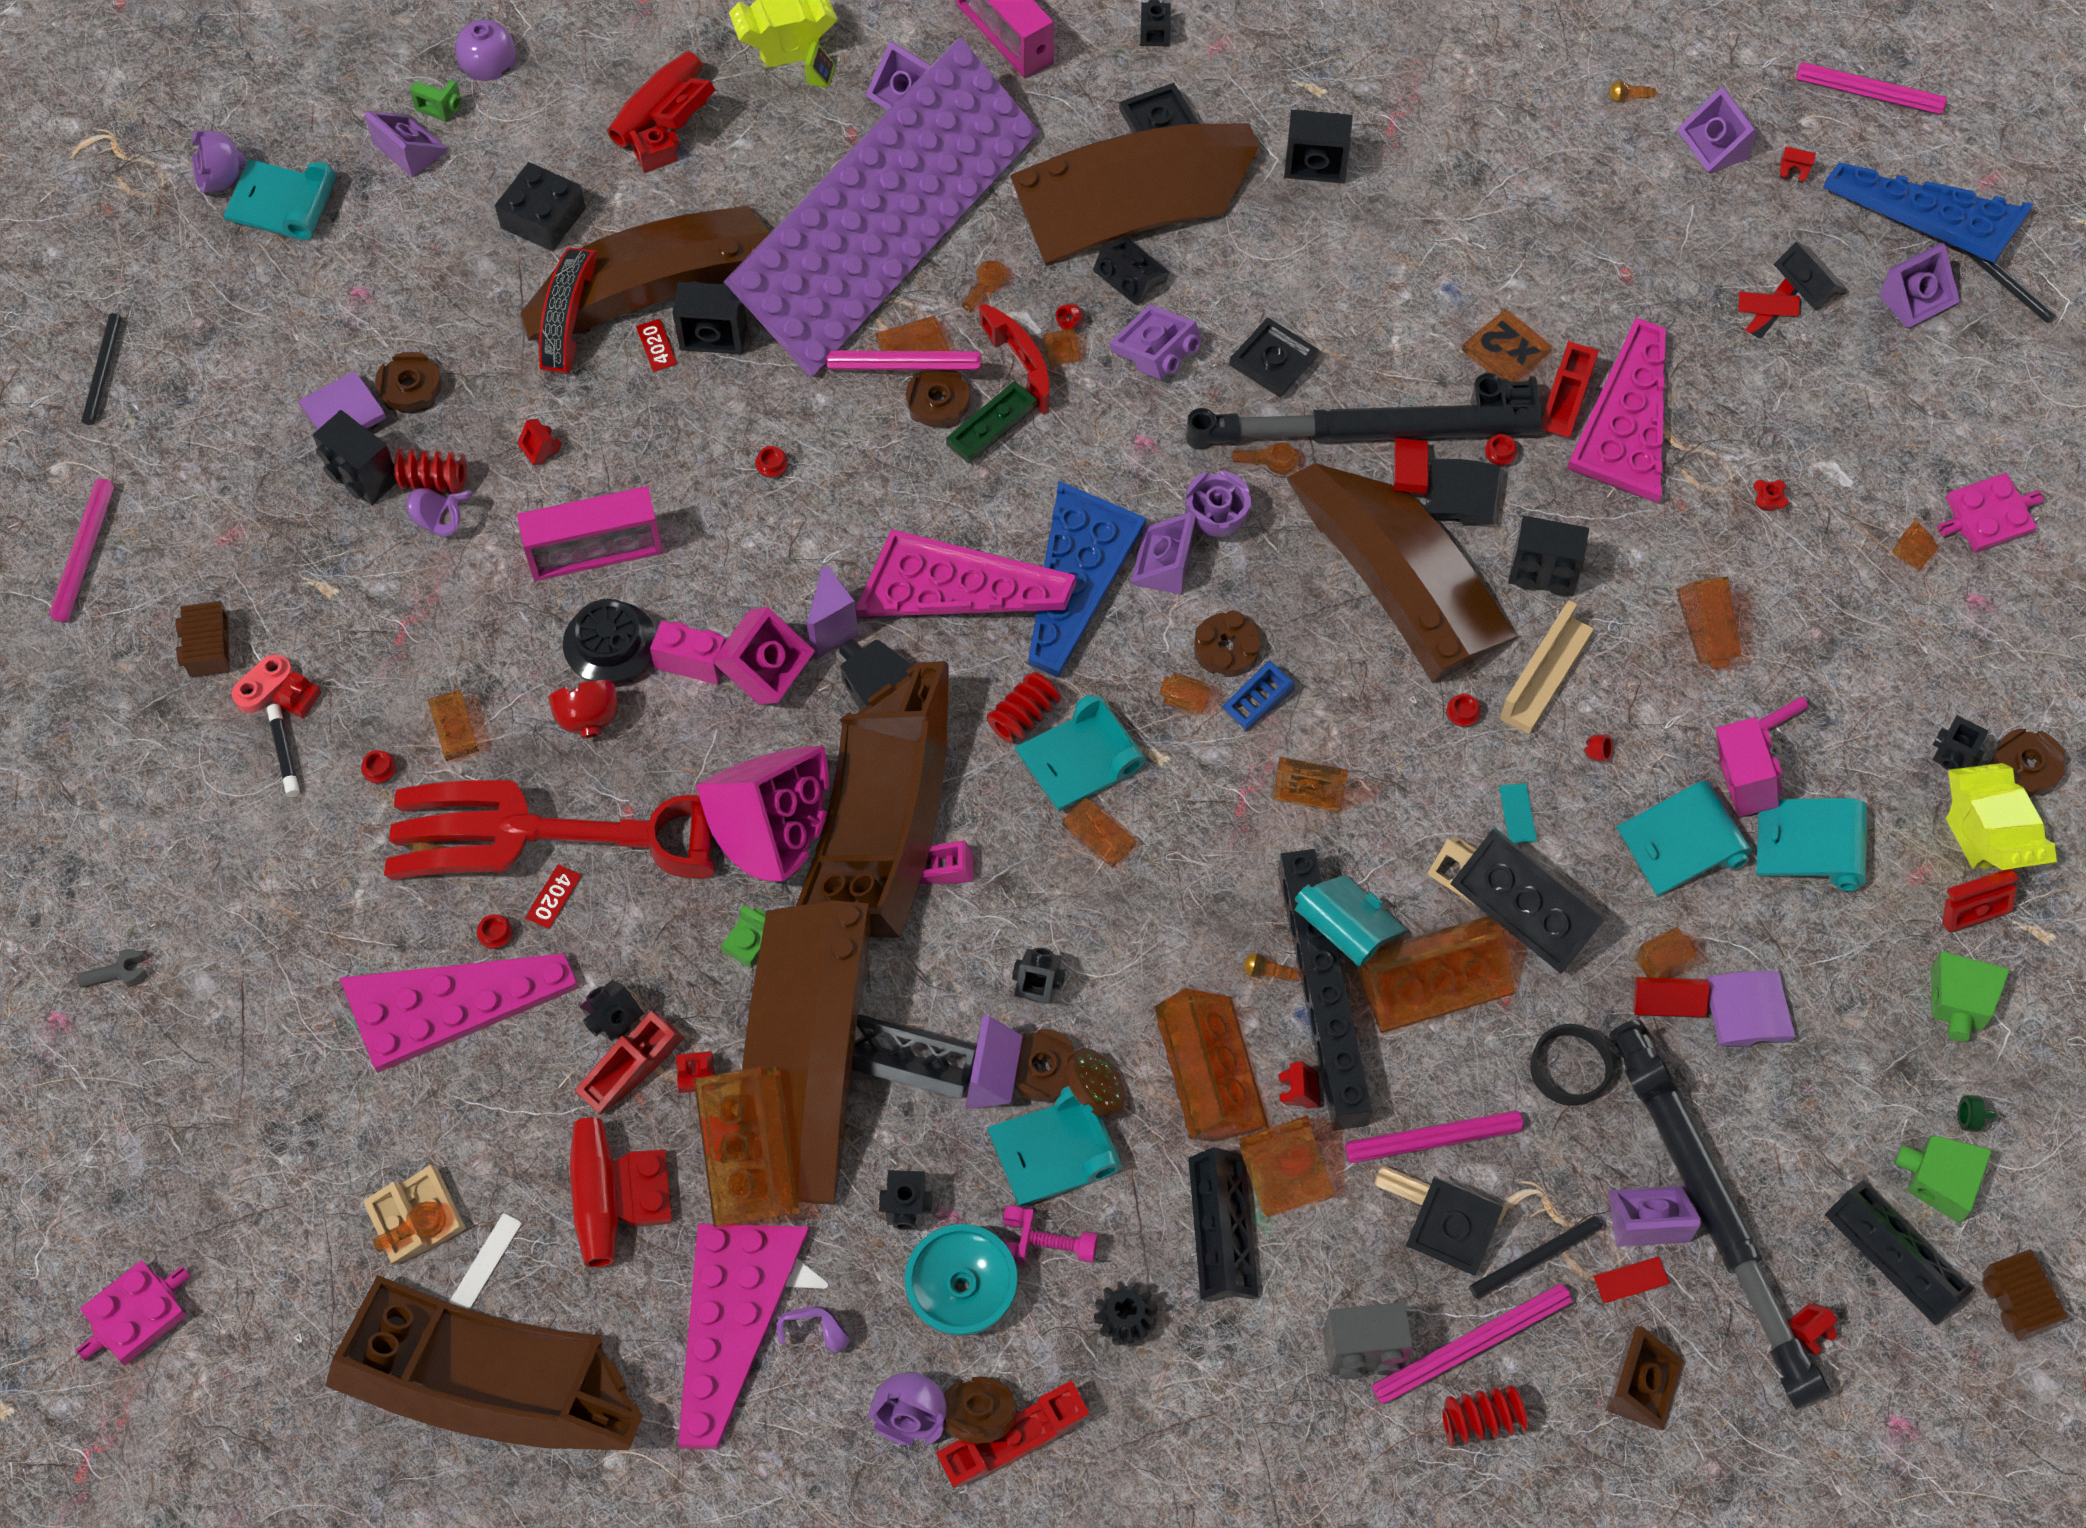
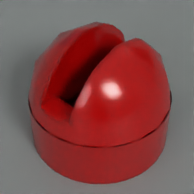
M1074 303L1062 305L1056 311V321L1063 330L1074 329L1083 321L1084 315L1081 313L1080 307ZM1070 314L1072 316L1071 320H1069L1068 315Z
M1592 735L1586 740V745L1588 746L1584 748V751L1589 759L1598 762H1608L1613 751L1610 735Z

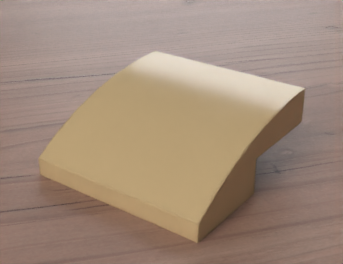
M433 1165L427 1166L401 1184L396 1182L390 1183L363 1201L391 1264L394 1265L418 1256L466 1229L438 1168Z

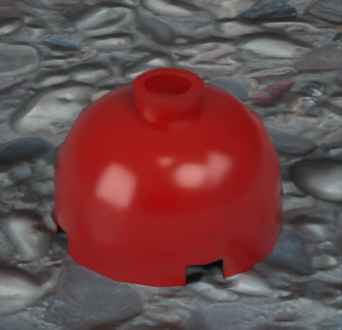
M610 680L578 683L579 688L568 691V687H564L552 692L548 696L555 722L561 729L569 733H581L582 739L601 735V728L611 724L618 710L615 685Z

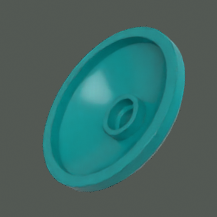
M971 1224L948 1225L928 1234L912 1251L905 1269L906 1295L915 1314L930 1328L954 1336L973 1335L995 1325L1009 1310L1017 1290L1016 1264L1008 1247L992 1232ZM959 1282H965L969 1285V1288L965 1292H959L955 1289V1286Z

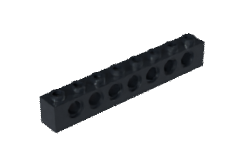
M1309 849L1281 853L1278 875L1332 1131L1368 1126L1372 1114V1106L1337 947L1302 915L1295 911L1298 904L1295 898L1298 893L1308 884L1313 887L1322 882L1316 850Z

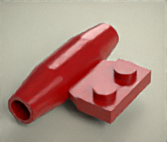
M686 51L657 70L626 101L607 129L611 140L620 147H626L631 143L630 131L635 130L638 133L652 128L656 124L660 127L673 129L684 126L688 122V118L698 108L704 106L707 103V99L716 91L710 80L696 79L703 69L700 59L692 52Z
M588 1117L575 1121L573 1123L569 1162L573 1223L584 1265L593 1268L605 1267L614 1263L618 1220L631 1224L633 1227L670 1224L671 1209L665 1149L628 1152V1154L613 1161L603 1120Z

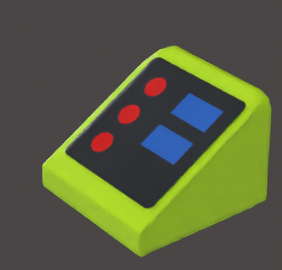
M812 42L804 63L807 85L829 87L835 69L834 62L817 42Z

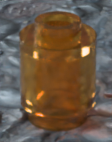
M1174 672L1171 678L1165 676L1159 695L1164 697L1163 704L1191 714H1194L1195 711L1203 714L1211 688L1204 686L1202 681Z

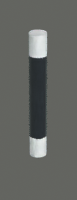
M272 704L267 707L285 793L287 797H296L300 794L281 707L279 704Z

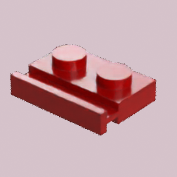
M2007 869L1948 888L1947 893L1950 897L1945 901L1942 924L1950 933L2012 912L2017 889L2014 882L2018 881L2019 877L2013 869Z

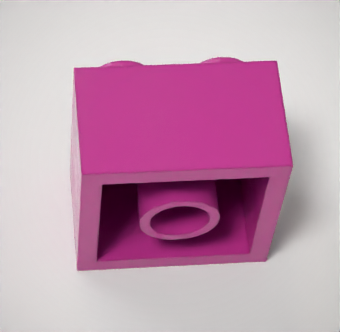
M769 607L749 610L712 662L757 704L763 705L780 701L815 650Z
M1757 717L1716 727L1718 758L1737 817L1779 807L1778 794L1783 793L1780 781L1782 773L1777 757L1772 758L1770 751L1772 743L1767 728H1760Z

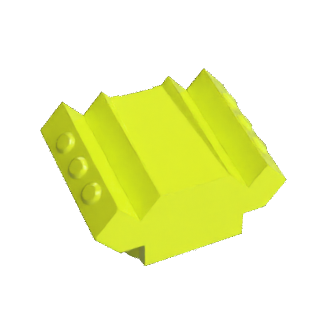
M756 0L751 6L738 2L729 11L739 41L758 48L760 58L766 63L767 68L806 60L810 44L812 42L818 43L819 38L838 20L830 0Z
M1998 763L1948 770L1952 804L1950 812L1945 819L1973 870L1977 868L1991 869L1994 866L2001 870L2057 862L2055 844L2045 838L2044 823L2024 787L2015 783L2012 767Z

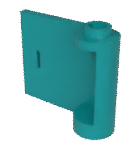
M248 159L223 215L224 220L300 240H309L315 231L337 175L332 167L324 162L310 163L305 173Z
M1100 695L1084 696L1076 703V709L1071 720L1015 746V752L1058 812L1132 776L1146 762L1144 754Z
M1707 780L1693 784L1616 826L1657 897L1718 864L1721 868L1738 869L1749 861L1748 856L1752 852V849L1716 791Z
M1855 798L1778 799L1779 807L1759 812L1757 876H1829L1830 882L1842 891H1854L1865 884L1867 804L1864 801Z
M1346 875L1318 883L1313 887L1308 884L1295 898V901L1298 903L1295 911L1302 915L1358 967H1362L1368 962L1383 943L1403 936L1407 932V929L1381 907L1383 902L1372 892L1366 894Z
M1069 1086L1061 1090V1096L1056 1100L1054 1106L987 1127L988 1134L1018 1207L1109 1178L1123 1167L1103 1118L1094 1115L1091 1112L1094 1108L1089 1104L1085 1106L1080 1104ZM1019 1155H1020L1021 1158H1022V1161H1023V1163H1024L1025 1168L1023 1167V1164H1022V1162H1021V1159L1019 1158Z

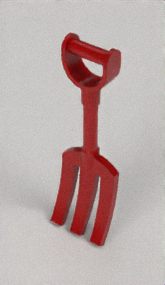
M466 780L423 784L397 789L394 807L401 812L457 806L498 807L499 810L446 813L393 823L390 828L389 841L396 846L434 841L494 842V845L456 846L402 854L386 858L384 876L390 880L456 872L505 873L520 857L527 841L536 842L539 839L619 843V847L650 848V855L659 868L670 875L682 878H709L714 875L715 865L710 861L712 833L705 818L699 795L675 796L662 802L651 814L650 820L620 819V822L543 818L537 814H529L524 795L514 781ZM692 816L688 858L671 855L661 848L656 840L660 829L668 821L676 817Z

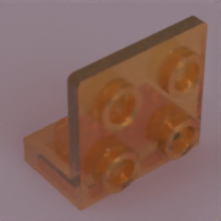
M1308 1115L1239 1138L1240 1151L1264 1216L1268 1217L1334 1193Z

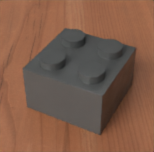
M1405 1302L1331 1309L1328 1312L1323 1336L1329 1376L1339 1375L1341 1379H1354L1362 1376V1372L1377 1371L1378 1375H1390L1400 1372V1368L1405 1367L1413 1347Z

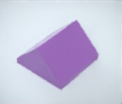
M890 41L865 96L889 110L931 64L895 42Z
M1723 86L1677 128L1708 173H1714L1747 160L1757 133L1755 127Z
M366 111L365 119L373 144L411 177H414L443 156L448 149L410 115Z
M1940 243L1890 268L1879 296L1906 327H1912L1960 302L1944 243Z
M1191 511L1144 528L1131 581L1132 584L1171 593H1182L1194 541L1195 513Z
M822 566L807 621L810 647L815 650L812 657L816 658L858 636L855 602L832 570L826 566Z
M987 1015L982 1016L966 1108L974 1109L1011 1103L1023 1036Z
M1682 1186L1609 1190L1608 1197L1616 1247L1688 1243L1700 1227V1217Z

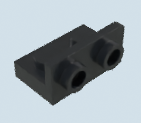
M1126 237L1102 245L1093 271L1135 305L1142 303L1148 289L1165 283L1170 274V271Z

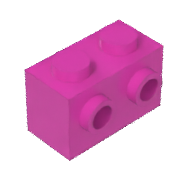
M661 621L650 647L654 667L658 670L718 685L723 671L712 660L725 644L726 639L712 630L700 631L692 629L681 622L669 623Z

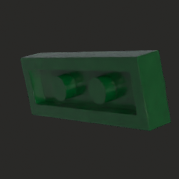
M1016 381L1012 382L946 437V445L969 464L1037 407V399Z

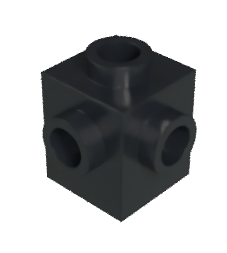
M1957 715L1948 730L1943 727L1940 729L1932 744L1938 748L1932 760L1939 763L1946 770L1965 768L1970 765L1978 766L1987 750L1981 747L1989 731Z
M1027 948L1022 960L1016 959L1012 980L1017 981L1014 996L1049 1004L1055 990L1061 991L1064 983L1066 970L1060 969L1062 956L1055 955L1046 948Z
M613 979L604 987L601 986L591 991L586 997L587 1001L579 1006L586 1015L583 1023L594 1036L597 1037L601 1034L610 1041L628 1033L632 1027L631 1024L645 1014L627 988Z
M888 1170L887 1190H880L879 1212H885L887 1225H893L894 1228L899 1230H912L915 1226H924L925 1214L932 1213V1191H926L925 1171Z

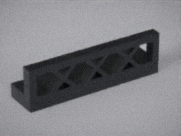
M858 1014L857 1027L864 1036L855 1040L851 1070L958 1099L963 1097L970 1083L977 1046ZM882 1032L891 1034L898 1045L892 1049L883 1048L875 1036ZM915 1042L924 1043L932 1055L925 1059L917 1057L909 1046ZM951 1051L965 1054L964 1069L950 1066L943 1055Z
M1212 1147L1188 1158L1200 1299L1213 1302L1231 1295L1251 1300L1259 1297L1245 1155ZM1225 1162L1233 1164V1180L1226 1172ZM1230 1196L1237 1204V1215L1229 1207ZM1233 1232H1235L1237 1237L1240 1239V1251L1236 1248V1246L1233 1243ZM1236 1268L1239 1269L1244 1277V1286H1239L1236 1283Z
M1864 1180L1848 1190L1824 1214L1934 1325L1938 1324L1974 1290Z

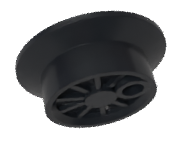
M616 599L596 600L583 607L568 624L563 636V653L570 668L580 677L588 681L610 680L612 684L619 683L639 674L651 661L650 647L656 635L655 627L647 614L632 604Z

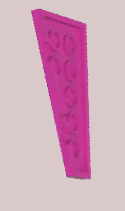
M1636 317L1570 458L1567 469L1659 503L1662 493L1661 449L1663 444V370L1666 328Z
M891 529L855 611L857 617L1065 610L1077 580L1073 574Z
M564 953L339 978L377 1073L579 989Z
M698 1223L678 1440L679 1448L718 1450L736 1408L737 1399L750 1375L753 1361L757 1352L760 1351L782 1299V1293L788 1278L795 1268L802 1245L806 1242L810 1232L809 1227Z

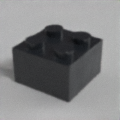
M1291 109L1284 178L1345 184L1353 115Z
M530 162L525 165L495 204L501 229L552 252L586 209L580 184Z
M697 281L678 282L672 313L680 351L742 355L747 319L745 306L726 284H706Z
M339 410L312 434L317 445L315 451L325 465L323 471L332 481L337 482L339 480L345 484L346 489L354 498L358 500L363 498L370 505H373L397 483L394 476V463L387 444L344 411Z
M1523 516L1513 551L1508 584L1517 585L1523 589L1534 588L1550 591L1555 595L1567 594L1574 596L1585 560L1589 528Z

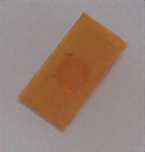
M461 690L428 699L446 761L479 752Z
M1087 798L1081 801L1062 819V826L1111 868L1136 846V840Z

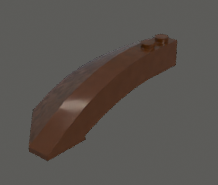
M1249 123L1185 124L1156 128L1099 141L1013 173L1010 177L1045 266H1049L1101 244L1134 233L1193 219L1223 215L1225 218L1230 209L1229 204L1234 194H1237L1247 176V169L1251 161L1256 159L1260 146Z
M747 205L657 220L628 228L579 248L595 250L598 252L591 281H584L572 334L590 332L591 327L620 315L673 299L676 295L678 282L697 281L706 284H725L726 278L770 234L769 231ZM554 271L521 312L520 317L528 341L539 340L544 302Z
M1317 463L1287 478L1288 483L1319 532H1323L1367 584L1402 634L1432 683L1516 639L1517 636L1463 554L1441 526L1409 492L1393 491L1392 484Z
M946 661L917 662L906 670L908 673L907 677L893 687L888 683L867 699L870 703L868 706L856 714L849 712L839 719L842 723L830 804L818 848L796 906L826 901L868 903L872 919L870 937L901 936L930 850L942 790L948 722L949 665Z
M826 901L768 910L766 912L744 1046L737 1125L740 1126L742 1133L746 1138H749L775 1174L786 1184L798 1202L835 1204L845 1141V1124L857 1019L872 928L868 903Z
M379 1275L376 1276L332 1359L325 1384L328 1388L431 1426L469 1436L540 1448L629 1450L643 1418L637 1404L633 1405L625 1391L626 1384L613 1361L609 1362L602 1349L603 1341L597 1331L595 1335L557 1331L496 1318L447 1303Z

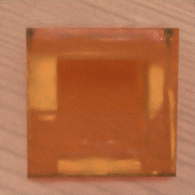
M1075 328L1042 335L1049 366L1081 360Z
M1915 520L1897 541L1892 553L1920 571L1938 550L1939 546L1923 526Z

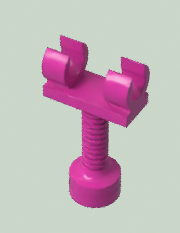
M1005 1206L1003 1224L1016 1228L1023 1227L1019 1245L1003 1241L1010 1250L1015 1263L1025 1265L1028 1247L1032 1244L1034 1246L1036 1244L1037 1246H1044L1045 1248L1048 1246V1248L1052 1249L1059 1248V1250L1062 1249L1063 1251H1074L1078 1255V1261L1094 1262L1098 1233L1083 1231L1082 1235L1076 1238H1071L1070 1236L1067 1238V1236L1064 1237L1063 1235L1056 1236V1234L1053 1235L1052 1233L1049 1235V1233L1045 1234V1232L1038 1233V1231L1032 1230L1034 1221L1033 1209Z

